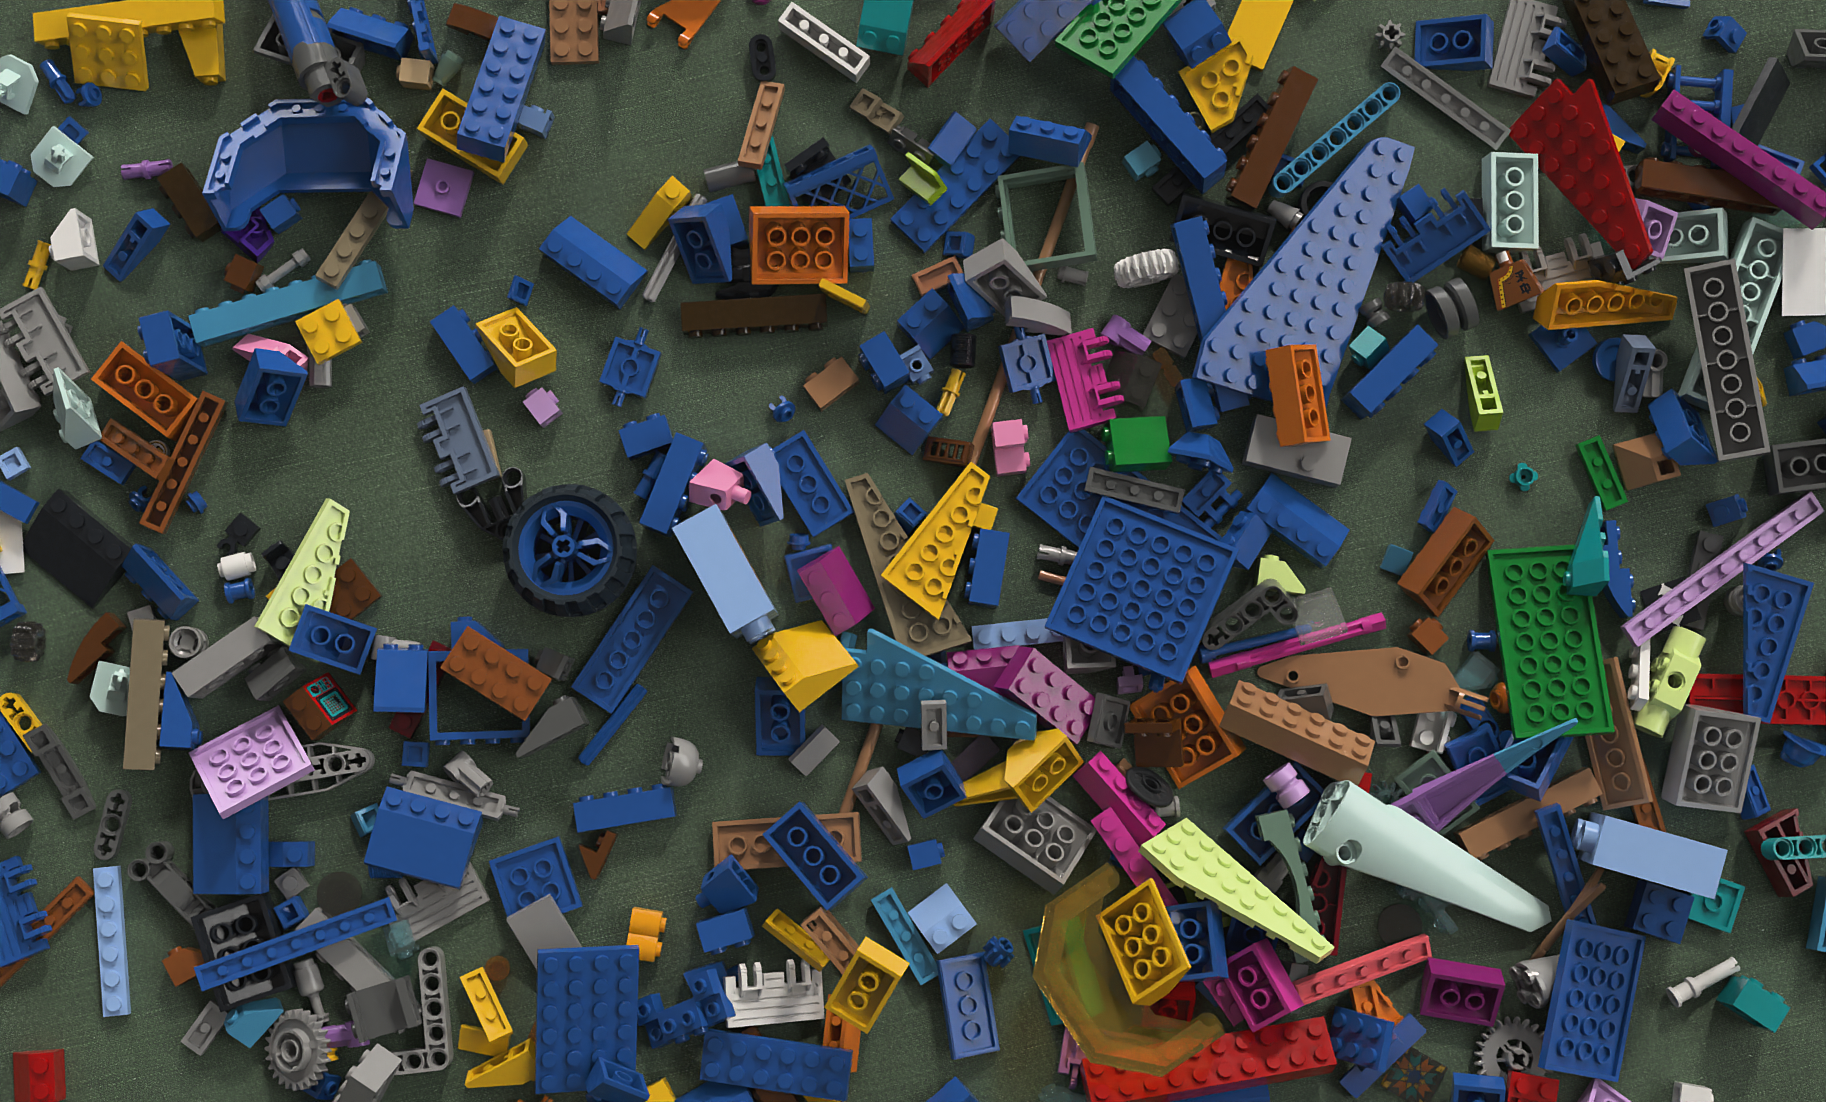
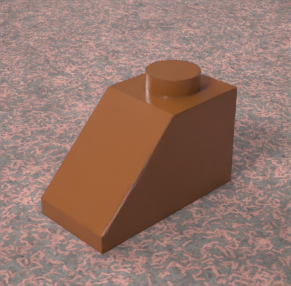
M178 946L167 952L169 957L162 960L175 987L196 978L194 967L205 964L201 949L195 947L182 948V946Z

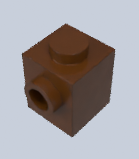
M235 254L232 262L228 263L225 268L224 281L231 283L230 288L244 294V291L247 290L253 293L257 285L255 281L261 276L264 266Z

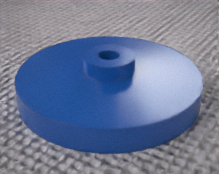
M1607 338L1601 341L1594 351V369L1605 380L1615 381L1616 356L1621 338Z

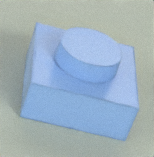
M16 446L0 456V468L7 480H12L31 469L20 447Z

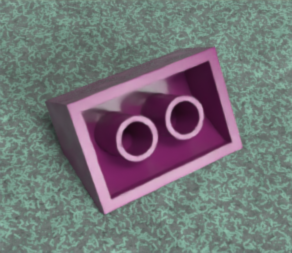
M839 546L797 570L835 636L856 625L875 609Z
M1020 645L947 652V665L951 670L1004 696L994 688V685Z
M1428 957L1422 977L1420 1015L1494 1027L1505 988L1501 969Z

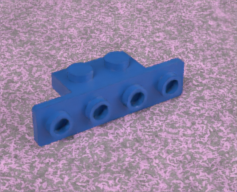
M1410 1013L1393 1028L1386 1070L1426 1033V1029ZM1355 1064L1339 1079V1082L1354 1098H1358L1384 1072Z

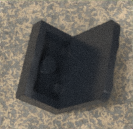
M1624 250L1594 257L1587 262L1595 280L1619 285L1624 283L1626 285L1638 279L1637 275L1641 273L1645 275L1656 270L1655 265L1661 263L1662 259L1658 257L1646 260L1636 269H1632Z

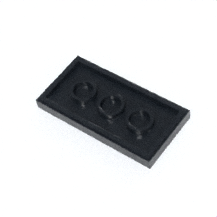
M1768 58L1732 127L1733 130L1757 146L1790 85V81L1778 58Z

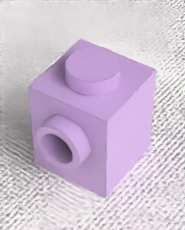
M542 387L539 390L537 388L531 390L525 396L526 400L523 401L524 405L543 428L563 414L556 405L559 402L557 397L551 390L546 392Z

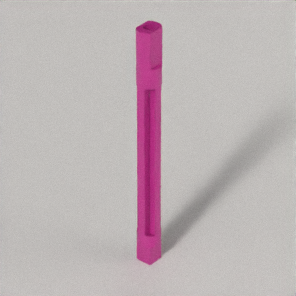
M1382 612L1304 636L1208 662V670L1211 678L1250 668L1254 665L1386 629V620Z

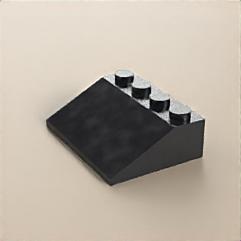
M58 489L42 507L23 539V551L92 609L99 604L126 572L122 564L133 546L72 494Z
M270 892L256 894L190 917L205 963L283 935L278 917L273 909L274 904ZM291 959L213 987L220 1013L297 986Z

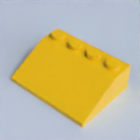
M822 620L771 633L752 648L799 713L859 667Z
M1149 878L1096 915L1132 1004L1151 1006L1169 994L1190 970L1191 965L1152 878Z

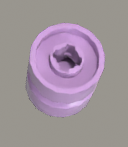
M1290 762L1282 765L1263 780L1271 792L1277 793L1276 799L1283 809L1292 806L1310 791L1302 779H1296L1297 772Z

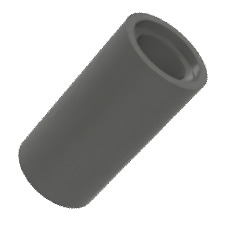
M738 161L703 169L710 193L756 181L753 168L739 166Z

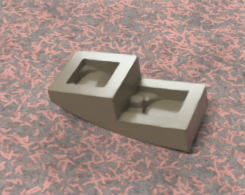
M864 88L861 89L849 106L860 117L888 135H891L893 128H896L904 119V115L900 111L885 104L880 97Z

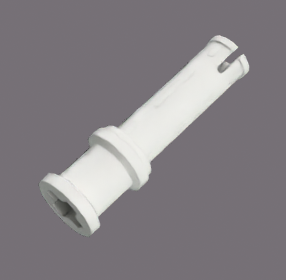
M1730 957L1694 978L1686 977L1684 982L1673 988L1671 986L1666 988V993L1673 1005L1679 1008L1688 999L1699 997L1702 990L1740 971V966H1735L1738 962L1735 958Z

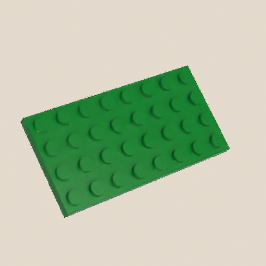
M1575 545L1487 550L1485 553L1514 740H1526L1574 718L1578 720L1577 725L1558 738L1606 735L1615 732L1593 597L1567 595V586L1563 585V575L1567 571Z

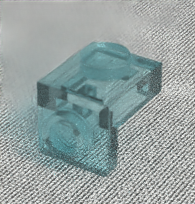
M409 920L383 927L390 956L399 957V960L414 956V951L420 950L419 945L415 944Z

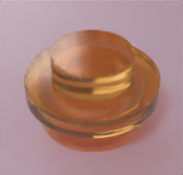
M503 956L491 957L485 965L487 976L495 981L506 978L510 972L509 961Z

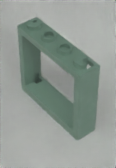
M1080 162L1078 167L1061 165L998 176L999 185H995V193L997 199H1001V207H998L999 221L1004 223V230L1000 231L1001 239L1003 238L1016 251L1009 189L1076 178L1085 251L1024 261L1031 272L1098 261L1084 162Z

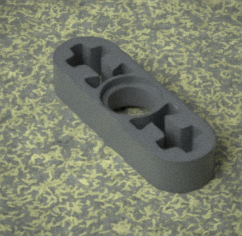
M113 790L107 796L94 844V853L101 860L113 859L120 851L132 805V796L126 790ZM122 794L121 799L125 800V803L118 806L114 798ZM111 810H117V812L122 811V815L117 813L111 814L110 812ZM112 817L119 821V828L114 832L110 831L107 827V822ZM104 834L108 836L116 835V838L109 840V837L104 838ZM109 840L108 846L112 848V851L107 852L105 855L102 845H107Z

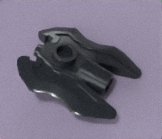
M732 246L731 265H734L732 267V280L726 283L737 284L717 291L715 296L723 300L770 297L775 293L779 284L752 285L750 249H738Z

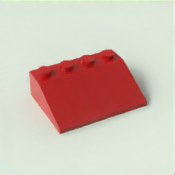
M962 0L956 7L957 11L952 16L948 15L943 19L940 24L941 28L936 33L931 32L925 38L923 47L920 50L916 48L907 58L909 60L907 62V69L929 88L990 25L994 17L996 0Z

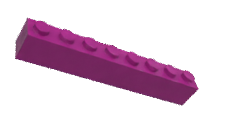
M1676 90L1671 92L1651 119L1811 230L1825 219L1826 192Z

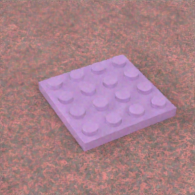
M279 705L188 752L222 819L235 814L315 771Z

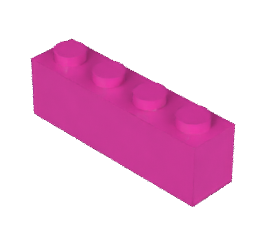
M1099 751L1072 775L1103 811L1108 807L1113 809L1139 848L1142 844L1154 838L1166 825L1149 804L1139 799L1130 790L1126 783V778L1102 751Z

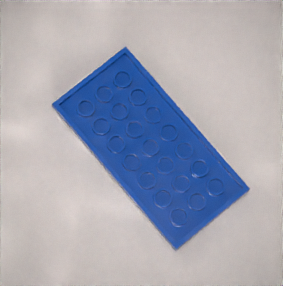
M1084 429L1072 433L1068 431L1016 497L1018 502L1078 549L1102 498L1101 495L1084 492L1089 468L1093 467L1110 471L1104 457L1106 446ZM1138 471L1116 472L1118 474L1148 480ZM1117 500L1215 540L1221 541L1222 539L1218 533L1182 505L1180 513L1176 514Z

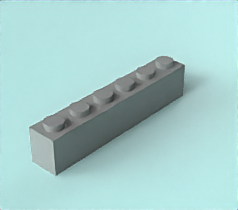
M322 906L317 907L295 930L332 918V916ZM353 937L316 950L315 955L323 963L328 962L334 968L333 973L340 980L343 981L345 979L351 985L350 989L352 992L395 979ZM417 1001V1005L421 1015L422 1005ZM408 1028L399 1030L398 1032L401 1034L405 1032Z

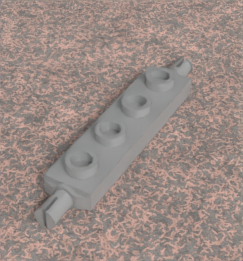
M412 770L406 777L392 773L389 779L390 784L403 786V791L482 812L483 818L499 821L503 814L517 818L520 811L519 807L506 805V796L488 792L486 795L477 798L463 784Z

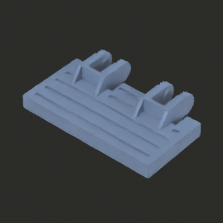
M460 387L419 405L423 415L427 416L432 413L435 415L418 422V429H426L437 423L440 429L422 437L423 442L429 443L433 441L440 459L452 458L435 466V473H443L454 467L457 473L439 481L441 487L450 485L453 494L457 495L500 476L466 387Z

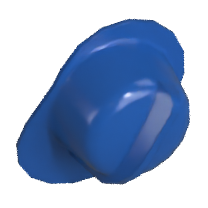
M1783 731L1787 738L1782 747L1780 757L1784 761L1797 767H1808L1813 765L1821 756L1826 757V745L1799 737L1789 731Z

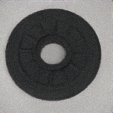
M1132 767L1126 772V783L1139 799L1155 807H1166L1172 803V789L1160 775L1144 767Z

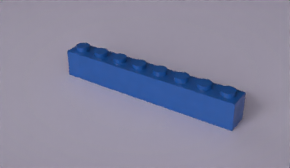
M1202 216L1173 223L1170 227L1201 345L1205 335L1226 312L1225 305L1228 302L1225 292L1220 289L1219 282L1222 281L1220 270L1214 266L1213 258H1216L1213 244L1208 242L1207 235L1210 234L1208 223L1206 220L1203 221ZM1211 384L1215 404L1219 412L1250 405L1248 400L1251 399L1250 395Z

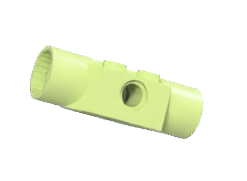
M1673 626L1661 654L1650 665V671L1652 672L1649 676V700L1640 712H1634L1632 718L1636 729L1649 735L1663 738L1669 722L1682 711L1700 671L1701 662L1699 655L1706 642L1703 636L1686 628Z

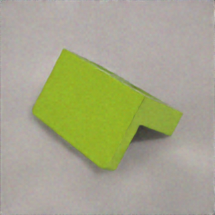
M908 152L905 156L911 167L899 178V181L931 206L947 190V187L936 171Z

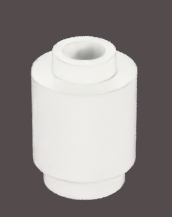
M241 552L222 557L221 563L217 564L220 577H225L227 581L249 576L251 572L256 571L255 560L251 552L247 554Z

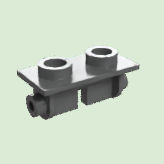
M898 125L896 128H893L887 143L905 155L908 152L929 166L931 159L935 158L934 154L927 149L931 143L923 138L916 143L914 140L918 135L904 125Z

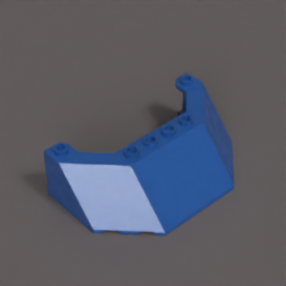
M368 97L360 106H354L342 100L331 107H326L313 99H277L268 104L269 109L260 115L253 114L240 123L241 127L231 134L226 132L218 139L202 194L223 231H238L245 228L249 223L252 211L279 193L373 192L388 207L386 219L390 227L395 229H407L410 227L414 207L407 135L401 128L399 129L395 126L393 121L382 110L380 111Z

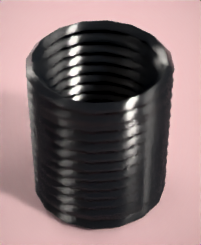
M967 333L952 334L949 365L956 368H974L976 364L977 336Z

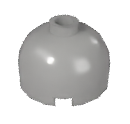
M671 737L670 739L673 743H667L663 755L661 769L666 770V777L661 776V782L663 785L681 787L688 785L695 778L696 773H701L703 760L699 759V752L693 743L685 739Z

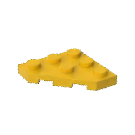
M1242 35L1232 40L1230 44L1193 69L1187 66L1178 71L1212 133L1234 121L1254 59Z

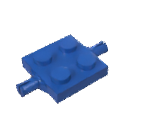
M1013 326L1016 339L1010 343L998 346L1009 392L1030 390L1032 404L1041 403L1043 401L1039 388L1046 383L1056 381L1045 334L1026 336L1024 327Z
M639 327L635 340H624L615 336L599 380L600 383L610 386L617 391L612 405L622 407L626 394H634L646 399L662 355L661 352L650 349L644 344L649 332L647 329Z

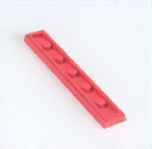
M1425 933L1295 980L1292 983L1304 1005L1423 962L1428 957L1432 958L1429 936Z

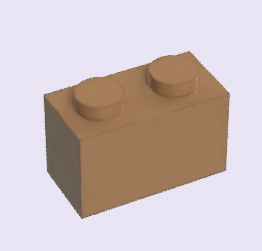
M835 357L824 365L825 369L819 374L814 372L804 380L806 382L803 385L804 390L821 412L860 383L859 378L843 357H840L838 360Z

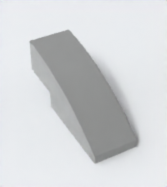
M1010 295L1004 303L1006 326L1025 327V332L1061 336L1072 334L1070 312L1058 306L1032 298Z

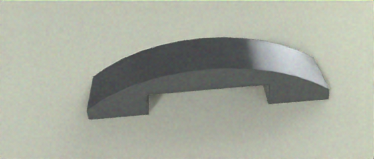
M45 723L24 734L23 737L34 756H39L63 796L61 800L73 820L95 809V801L80 770L53 730Z

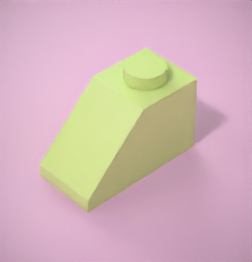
M1265 555L1264 558L1257 560L1253 588L1266 579H1275L1288 594L1299 596L1305 594L1306 589L1287 563L1279 561V556ZM1269 589V590H1267V591L1277 592L1276 589Z

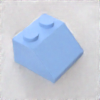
M947 883L907 912L937 954L977 924Z

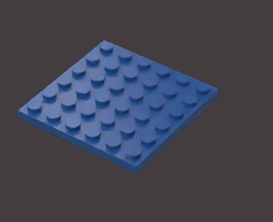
M1103 495L1047 619L1045 629L1182 684L1237 558L1239 549Z

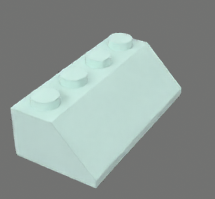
M1490 152L1482 158L1483 216L1491 229L1490 232L1482 236V251L1499 254L1506 250H1509L1510 253L1539 249L1538 154Z

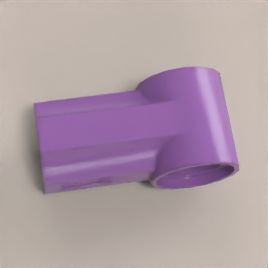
M1113 314L1100 336H1107L1109 343L1122 347L1139 359L1152 342L1131 328L1129 322Z
M348 1021L341 1025L321 1027L322 1030H328L325 1035L326 1039H331L327 1044L328 1048L347 1046L348 1048L370 1044V1040L359 1043L358 1038L355 1039L351 1025L354 1024L353 1021Z

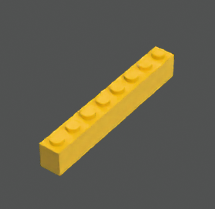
M125 0L33 13L34 41L43 45L46 49H59L60 45L70 46L66 18L70 12L142 21L144 37H148L149 33L167 35L171 34L172 30L189 32L193 31L194 27L212 29L216 28L217 24L225 23L224 0Z

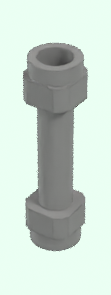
M303 248L293 253V258L268 276L264 274L255 281L263 293H265L266 289L275 287L273 285L275 282L299 265L304 267L311 261L310 256Z

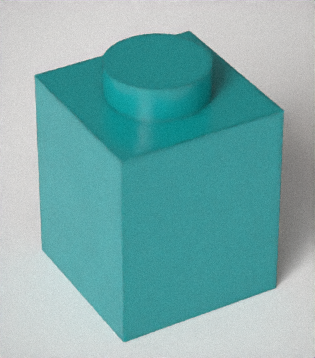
M1367 326L1349 345L1353 362L1360 367L1364 365L1369 370L1390 350L1387 339L1370 326Z

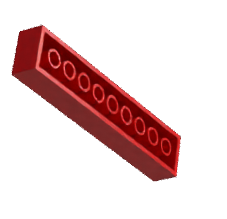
M1322 1016L1265 1026L1255 1032L1248 1029L1083 1058L1080 1064V1072L1087 1102H1171L1329 1074L1333 1072L1337 1062L1325 1018Z

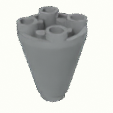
M1559 955L1520 961L1509 969L1510 976L1518 988L1517 996L1523 1004L1529 1003L1538 1009L1545 1007L1551 1001Z

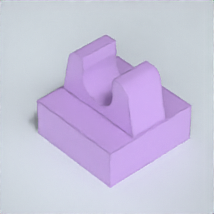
M1133 665L1123 666V676L1117 678V693L1142 692V674L1134 675Z

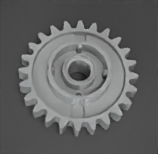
M294 1009L285 1011L273 1023L274 1027L268 1028L271 1037L265 1038L269 1042V1046L264 1048V1050L269 1052L265 1059L271 1061L268 1069H274L273 1078L279 1077V1085L285 1084L286 1089L293 1088V1091L309 1089L311 1086L318 1084L317 1080L324 1078L322 1072L328 1071L325 1063L331 1062L330 1058L327 1057V1053L332 1052V1049L327 1047L331 1039L325 1038L328 1030H322L323 1021L316 1022L317 1015H311L310 1010Z

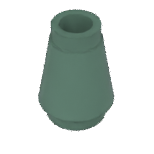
M447 50L445 54L442 53L433 80L445 87L463 67L461 64L464 59L450 50Z

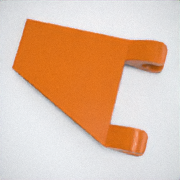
M671 0L651 11L647 16V24L651 28H656L664 15L685 29L678 38V45L682 49H687L694 36L721 0Z

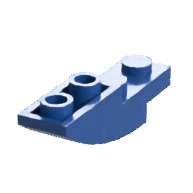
M1616 520L1604 521L1600 532H1605L1606 535L1603 551H1608L1610 581L1602 590L1620 618L1633 617V612H1635L1636 608L1635 600L1631 596L1634 579L1633 575L1630 574L1629 568L1620 569L1619 566L1622 563V553L1618 550L1620 528L1616 526Z

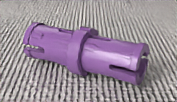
M170 159L152 162L143 160L137 164H123L121 169L125 170H121V175L124 180L143 177L145 179H152L153 176L162 175L173 168V164Z

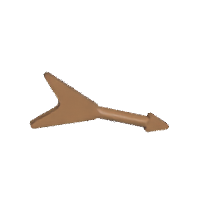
M1598 866L1570 909L1541 942L1529 960L1542 958L1564 932L1566 920H1574L1581 911L1606 889V885L1603 883L1598 884L1604 872L1602 867Z

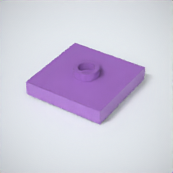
M427 158L413 204L461 218L474 172Z

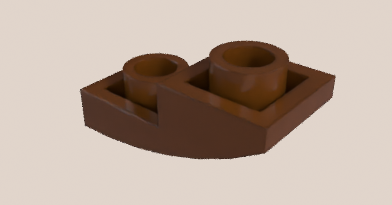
M454 3L445 26L465 35L471 33L490 42L498 17L472 7Z

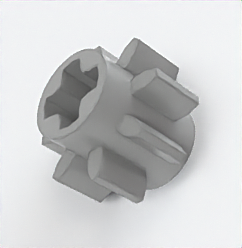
M1389 20L1386 26L1380 24L1377 27L1380 33L1375 34L1374 39L1378 40L1379 49L1384 47L1390 52L1393 46L1399 48L1402 45L1399 39H1402L1405 33L1401 32L1400 23L1397 25L1392 24V21Z

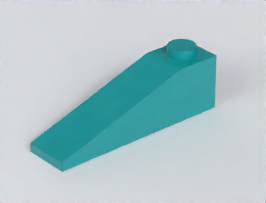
M1595 496L1588 504L1567 571L1564 572L1563 585L1567 586V595L1597 596L1610 581L1608 551H1603L1606 535L1605 532H1600L1603 524L1600 496Z

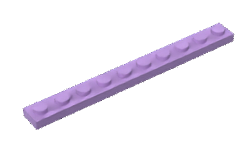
M1812 491L1804 493L1627 621L1620 628L1633 647L1640 646L1742 572L1743 562L1753 564L1823 513L1824 509Z

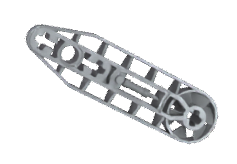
M325 742L301 745L302 748L307 747V754L311 764L323 765L324 769L315 770L287 785L289 795L272 798L268 795V801L330 791L372 769L375 764L374 754L366 748ZM312 746H332V754L315 756ZM338 747H340V748H347V749H351V750H350V751L339 752V751H338ZM361 757L366 758V762L362 764H351L350 761L360 759ZM335 758H339L342 761V767L339 771H335L332 766ZM197 769L194 770L190 778L192 797L193 794H209ZM355 773L354 775L342 780V775ZM336 776V784L319 790L318 779ZM311 780L313 791L294 793V783Z

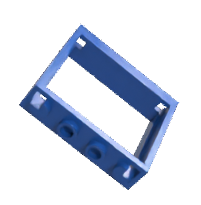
M505 649L528 663V649ZM428 651L430 741H435V745H450V740H460V745L475 744V739H485V744L500 743L501 738H510V743H524L525 738L530 734V714L525 722L522 720V730L437 733L436 662H444L451 651Z

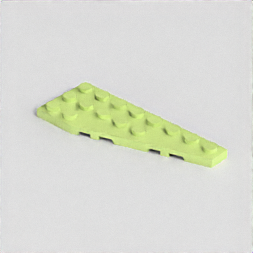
M1188 818L1183 819L1141 845L1138 852L1175 885L1181 888L1185 885L1196 891L1195 896L1202 900L1205 897L1217 903L1218 909L1252 928L1255 925L1267 931L1266 936L1273 940L1275 937L1288 943L1289 949L1317 964L1333 951L1334 946Z

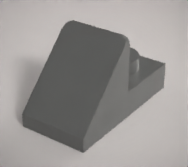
M1368 715L1371 728L1369 738L1375 741V747L1401 746L1395 715Z

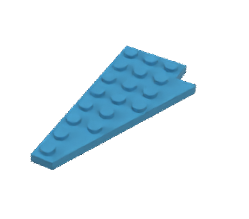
M874 629L867 631V650L845 648L859 667L842 679V720L921 728V701L946 700L947 731L1035 741L1037 730V714Z

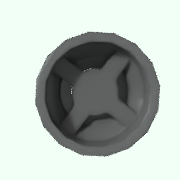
M1379 297L1359 308L1361 316H1365L1367 319V326H1370L1372 329L1391 319L1389 313L1383 310V303Z

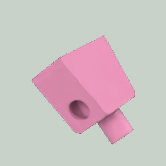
M715 459L689 481V502L707 507L716 504L720 510L724 511L736 501L747 504L751 498V491L744 488L743 474Z

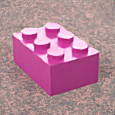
M1268 938L1258 941L1227 958L1229 978L1224 979L1252 1032L1304 1006Z

